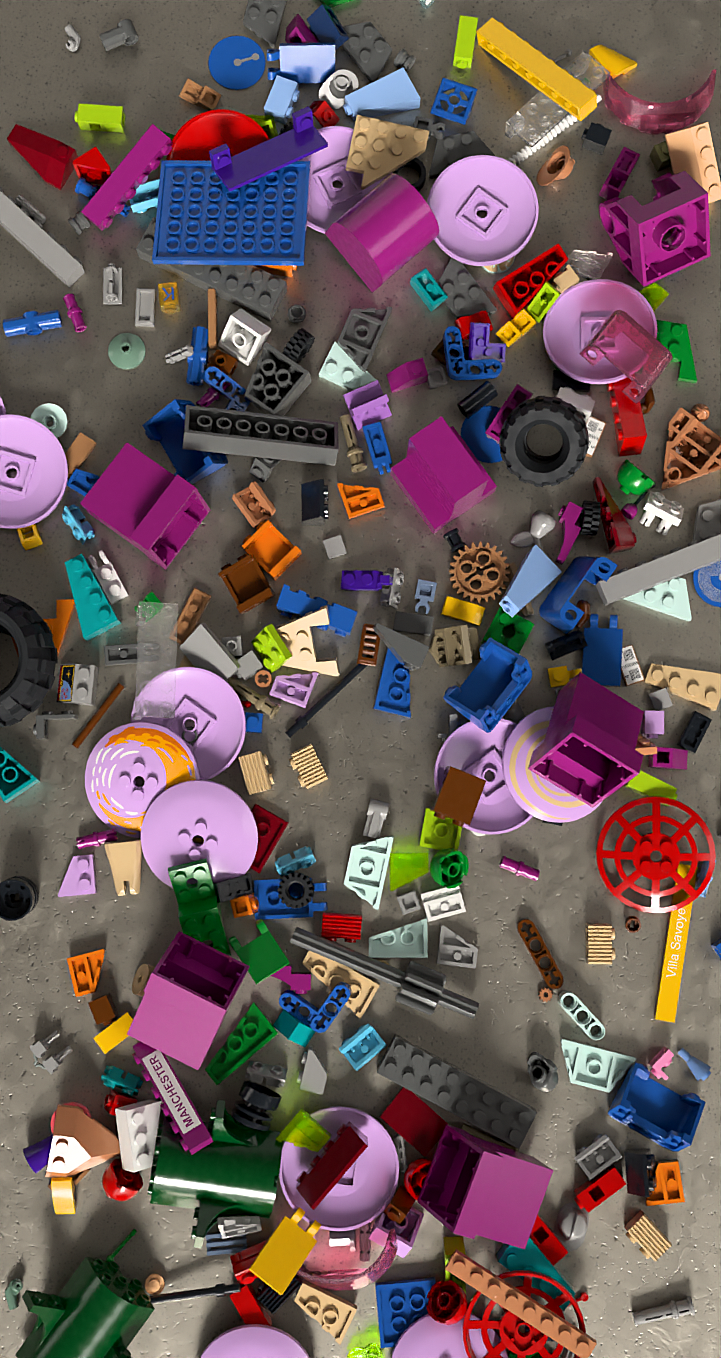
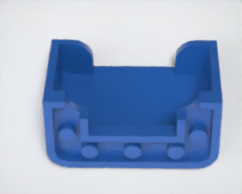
M174 399L142 426L150 440L159 441L176 469L173 475L176 476L178 474L193 485L228 464V459L224 453L183 449L186 405H196L189 400Z
M489 638L487 642L481 645L479 650L481 661L460 687L456 685L449 687L443 697L449 705L486 733L491 732L532 678V670L528 660L492 638Z
M634 1063L620 1086L609 1108L608 1115L668 1150L677 1152L690 1146L706 1102L694 1093L682 1096L649 1078L650 1072L645 1065Z

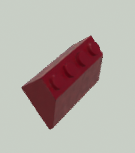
M350 1121L347 1125L342 1124L336 1132L337 1137L333 1141L330 1139L323 1147L325 1151L321 1156L316 1155L309 1164L311 1166L307 1172L302 1171L296 1179L298 1182L296 1189L313 1210H315L368 1147V1137Z

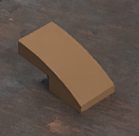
M189 78L179 95L182 99L208 111L215 109L222 96L208 86L202 87Z

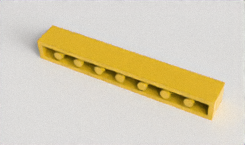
M492 17L476 31L479 46L579 121H582L597 107V95L593 89L583 85L579 79L571 76L566 69L560 68L552 59L545 57L540 50L533 48L528 41L522 40L514 31L507 29L502 22H498Z

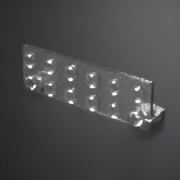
M585 50L565 68L571 76L579 79L583 85L593 90L598 88L610 76V72ZM540 91L506 122L505 135L509 139L518 135L530 147H534L569 112Z
M139 601L136 606V626H138L136 697L133 700L132 720H141L142 717H175L177 604Z

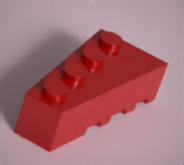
M559 243L495 283L493 290L511 319L535 297L543 285L549 282L568 261V257Z
M632 374L620 381L606 384L607 391H610V407L613 412L619 457L640 455L647 437L635 375Z

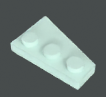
M334 342L319 372V377L350 391L376 380L369 372H363L336 342Z
M427 918L369 937V957L428 958Z

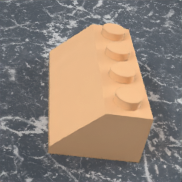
M708 122L698 123L666 134L665 138L673 175L686 171L708 192L709 203L721 199V181Z

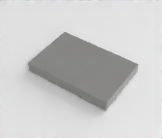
M205 622L200 624L179 647L196 668L211 671L222 677L225 681H228L241 667Z

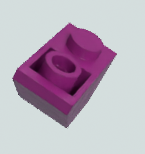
M296 14L286 27L285 41L287 43H319L302 17Z
M657 747V754L648 755V767L687 770L688 750Z

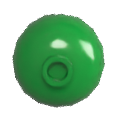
M627 459L618 469L617 480L621 484L619 488L627 495L629 493L642 495L648 492L655 484L649 476Z
M453 848L441 849L431 859L430 874L439 885L448 889L456 888L463 882L461 881L463 876H467L469 863L468 858L462 852Z

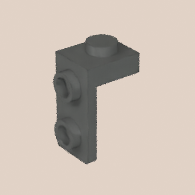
M256 457L249 472L265 483L269 479L273 468L281 460Z
M44 711L42 715H36L33 733L37 739L47 740L48 720H76L78 715L73 714V711H61V714L54 715L53 711Z

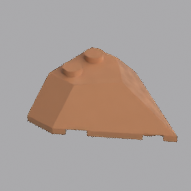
M681 407L670 420L668 426L669 435L666 444L664 480L661 490L721 469V437Z
M57 1105L45 1177H71L121 1155L119 1140L114 1133L94 1118L88 1117L79 1106Z

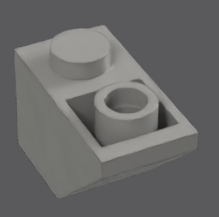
M309 1047L308 1052L304 1051L302 1063L305 1064L304 1072H299L297 1083L301 1084L300 1090L323 1095L328 1071L314 1048Z

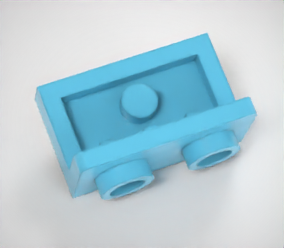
M160 178L145 182L136 189L135 196L129 199L133 213H143L148 208L154 206L157 208Z
M369 1023L359 1027L356 1031L357 1033L345 1039L339 1048L340 1052L345 1055L356 1071L387 1046L375 1028Z

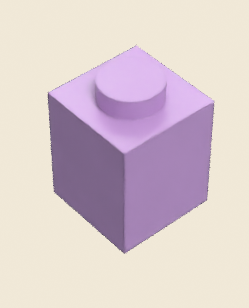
M644 711L641 722V734L647 735V739H658V735L664 734V711Z

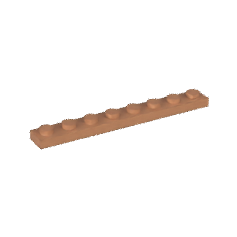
M457 1249L447 1262L445 1270L580 1358H588L597 1345V1341Z

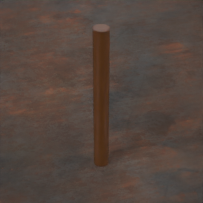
M120 683L116 685L74 740L73 746L76 748L80 747L124 689L123 685Z

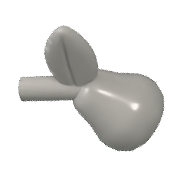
M541 510L534 512L531 518L530 531L516 534L512 538L511 544L520 548L534 544V546L537 545L543 551L540 538L553 530L556 525L555 518Z

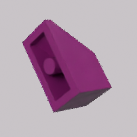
M423 358L406 362L386 374L392 393L428 381V372Z

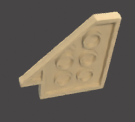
M357 115L346 170L364 174L361 189L364 190L424 153L429 131Z

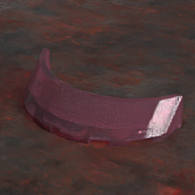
M717 69L712 70L708 80L696 92L681 100L666 103L649 102L639 99L622 89L611 75H606L603 84L604 103L608 110L610 108L620 119V122L627 127L630 125L639 129V132L646 134H669L696 122L706 111L714 96Z
M390 1229L383 1251L378 1259L368 1268L310 1271L303 1263L296 1274L316 1286L329 1290H355L370 1285L388 1270L396 1256L398 1243L395 1229Z

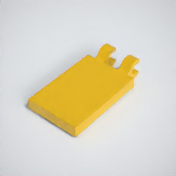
M300 1207L296 1212H293L290 1219L286 1216L282 1218L248 1269L280 1295H283L315 1246L317 1240L313 1236L321 1227V1224L314 1220L306 1231L300 1228L297 1223L305 1214V1211Z

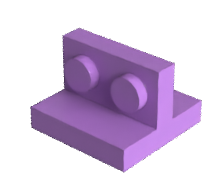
M378 380L343 394L357 430L362 429V426L370 425L392 416L387 404L389 399L387 394H383Z

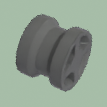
M402 49L394 60V66L404 68L406 73H408L412 69L416 57L409 55L405 49Z
M80 211L76 213L74 218L70 217L68 219L69 224L78 235L85 228L91 227Z

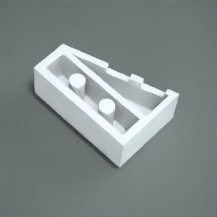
M148 1099L115 1108L122 1170L137 1172L152 1167L162 1101Z

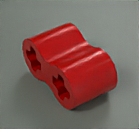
M486 310L461 317L454 321L455 327L461 332L462 341L469 339L470 323L472 322L490 323V332L493 330Z

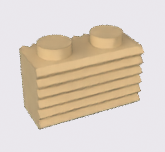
M312 744L291 753L292 758L289 761L293 769H298L300 775L297 778L302 787L306 785V788L309 789L328 779Z
M259 751L238 757L249 795L272 789L271 785L274 784L272 773H268L266 766L269 765L266 754L263 755Z
M585 923L586 963L612 964V960H615V948H612V940H615V928H612V924Z
M642 1210L624 1226L628 1231L625 1235L633 1244L636 1241L640 1244L641 1248L639 1250L647 1259L651 1257L654 1261H657L672 1246L668 1238Z

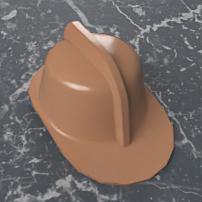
M567 146L558 147L540 168L536 179L539 185L546 186L554 180L565 179L569 176L575 160L570 156V150Z

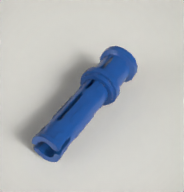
M82 177L77 182L75 192L77 194L81 193L91 200L100 187L90 184ZM124 204V209L119 214L127 217L129 214L127 210H130L131 207Z

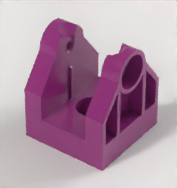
M686 171L674 175L666 173L653 179L651 182L657 193L653 197V201L644 206L632 195L623 198L616 196L599 205L602 225L608 233L622 264L643 287L711 256L708 192ZM669 230L671 236L662 241L663 236Z

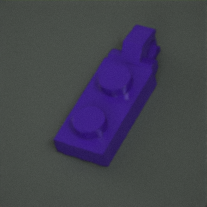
M342 570L341 590L379 591V589H382V585H393V577L383 575L382 571Z

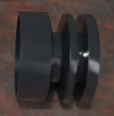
M14 876L0 883V918L6 921H16L35 909L39 901V891L31 879L25 876ZM19 893V900L16 901L15 894Z
M244 1081L238 1095L245 1101H236L234 1104L236 1108L232 1109L230 1115L247 1127L268 1131L271 1125L268 1121H272L274 1116L267 1110L276 1111L282 1097L268 1087L255 1082Z

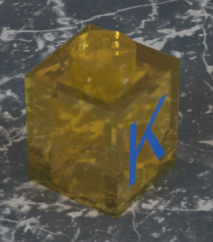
M177 282L158 284L159 303L162 312L173 314L176 311H181Z

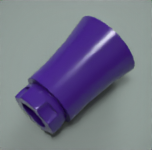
M53 1134L23 1149L29 1166L36 1174L47 1165Z

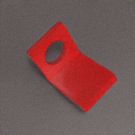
M325 100L313 101L309 106L312 110V115L322 127L335 126L340 120Z

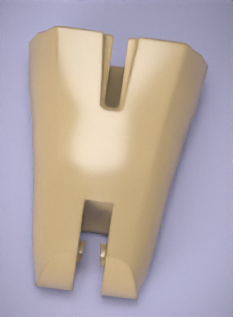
M141 839L104 843L117 895H126V881H129L131 895L139 894L143 852Z

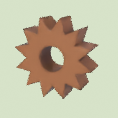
M549 987L541 988V991H538L540 993L538 994L540 996L539 999H542V1002L550 1001V998H553L551 996L553 995L551 993L552 990H549Z

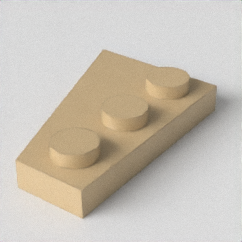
M303 1280L294 1301L311 1318H315L322 1325V1328L329 1332L335 1338V1341L341 1345L357 1311V1305Z

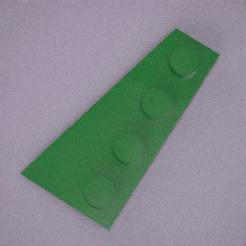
M253 1002L235 1030L229 1035L227 1041L205 1068V1071L216 1085L223 1082L279 1034L255 1002Z

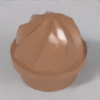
M696 404L691 409V415L699 422H704L708 419L710 411L706 405Z

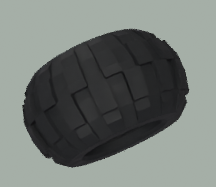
M0 593V633L7 634L15 639L19 653L16 673L10 683L0 691V727L22 721L24 717L31 712L33 713L43 703L44 697L48 690H51L55 680L54 672L55 665L58 663L57 648H55L53 642V634L48 624L37 611L13 596Z

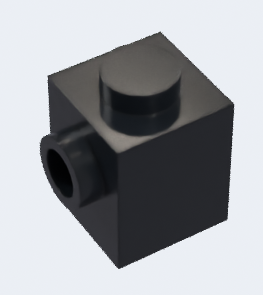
M591 122L589 129L585 128L581 137L584 140L582 147L602 155L612 130L605 128L602 124Z

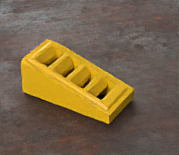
M36 524L17 529L21 544L25 550L43 544Z

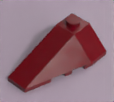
M16 124L7 137V141L25 158L45 182L62 190L74 170L73 160L78 158L76 150L59 140Z
M595 477L592 483L596 500L600 502L601 506L600 517L609 554L632 550L637 542L635 533L632 532L630 525L600 477Z

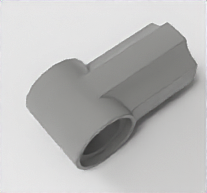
M371 798L363 836L379 839L390 803Z

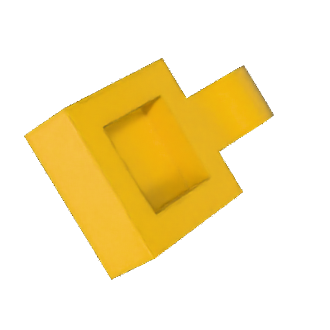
M567 665L548 668L550 688L565 686L569 679H573L580 672L582 673V669L567 671Z

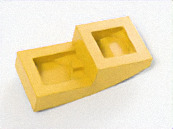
M523 309L511 321H508L496 335L509 348L537 323Z
M446 596L441 615L480 626L485 608Z
M128 1012L93 1038L104 1054L129 1036L127 1033L133 1019Z
M72 1177L52 1178L51 1188L55 1214H76L75 1187Z

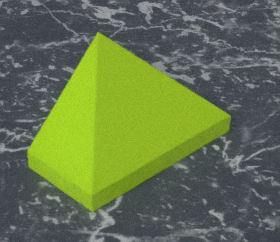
M546 282L525 311L540 323L561 293L549 282Z

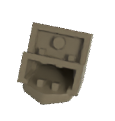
M467 625L434 630L435 634L432 637L429 651L439 664V668L470 664L472 660L480 659L478 631L475 627L468 628Z

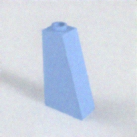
M401 68L346 95L343 108L347 116L350 115L352 120L356 121L357 115L372 118L420 108V96L404 68Z
M537 545L533 546L524 557L499 605L506 613L513 617L552 583L562 571Z

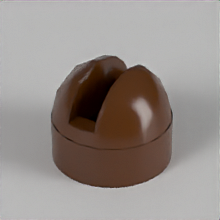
M629 916L625 920V927L628 932L636 933L641 929V922L636 916ZM634 920L633 927H630L631 921Z

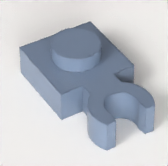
M418 579L415 599L420 600V602L415 606L416 613H418L420 606L426 608L425 614L429 613L430 607L428 602L434 601L436 582Z

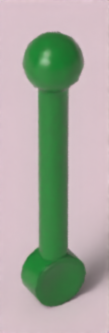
M135 1229L130 1232L111 1255L106 1257V1261H114V1257L137 1232Z

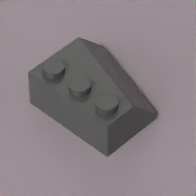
M265 342L245 396L263 414L284 416L312 382L311 376L303 367Z

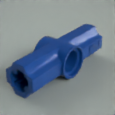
M59 310L42 313L29 311L20 317L4 319L2 324L7 337L21 334L38 335L42 333V330L62 327V319Z
M197 326L193 327L191 340L194 354L187 357L189 365L186 382L192 386L203 385V372L208 364L209 355L207 349L208 329Z

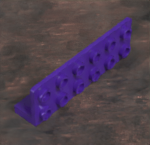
M309 106L292 113L294 129L231 157L227 144L209 151L212 169L229 191H233L328 147V142L313 125L312 110Z

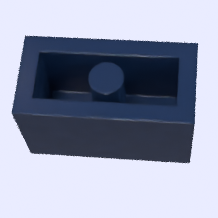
M322 4L306 19L310 25L309 29L317 36L319 43H335V51L349 39L334 11L329 6Z

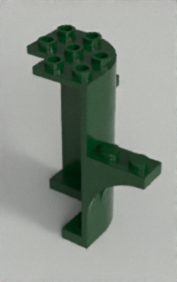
M217 1100L216 1108L212 1107L209 1122L203 1121L213 1142L191 1155L189 1150L185 1151L179 1141L182 1139L180 1133L175 1134L170 1125V1122L173 1121L172 1118L164 1116L163 1124H159L147 1195H151V1204L194 1209L193 1219L197 1220L196 1226H192L191 1239H194L195 1248H202L206 1234L218 1222L217 1218L245 1215L270 1219L280 1172L283 1132L262 1131L247 1127L237 1122L228 1114L224 1100Z
M85 1257L58 1296L56 1294L41 1293L40 1291H25L22 1298L28 1311L37 1314V1320L32 1332L17 1351L16 1357L132 1358L127 1347L155 1308L151 1303L150 1297L142 1288V1283L136 1278L123 1277L119 1270L120 1267L116 1262Z

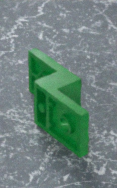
M207 858L169 867L168 873L178 902V918L183 933L200 942L211 940L212 943L208 946L231 956V949L222 922L221 906L217 902L214 882ZM194 878L197 880V883L189 884L187 881Z

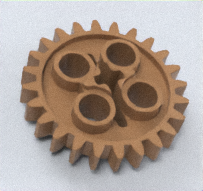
M480 541L479 546L476 547L474 542H472V548L469 549L465 545V552L458 550L460 556H453L456 563H450V566L454 568L449 570V574L454 575L450 578V582H456L452 587L453 589L459 587L457 594L464 593V600L469 596L471 603L475 598H477L478 604H480L483 598L488 603V597L495 600V593L500 596L502 595L500 588L507 589L504 582H510V579L505 577L511 575V571L506 570L510 567V564L504 563L507 561V556L501 558L503 551L496 552V545L490 549L489 543L483 547ZM481 556L489 558L486 564H481L478 560ZM470 565L472 570L469 573H464L462 567ZM477 569L483 571V576L477 574ZM491 572L497 573L498 578L496 580H490L487 577L488 574ZM472 577L469 581H465L466 578ZM478 581L481 583V587L473 589L471 584Z

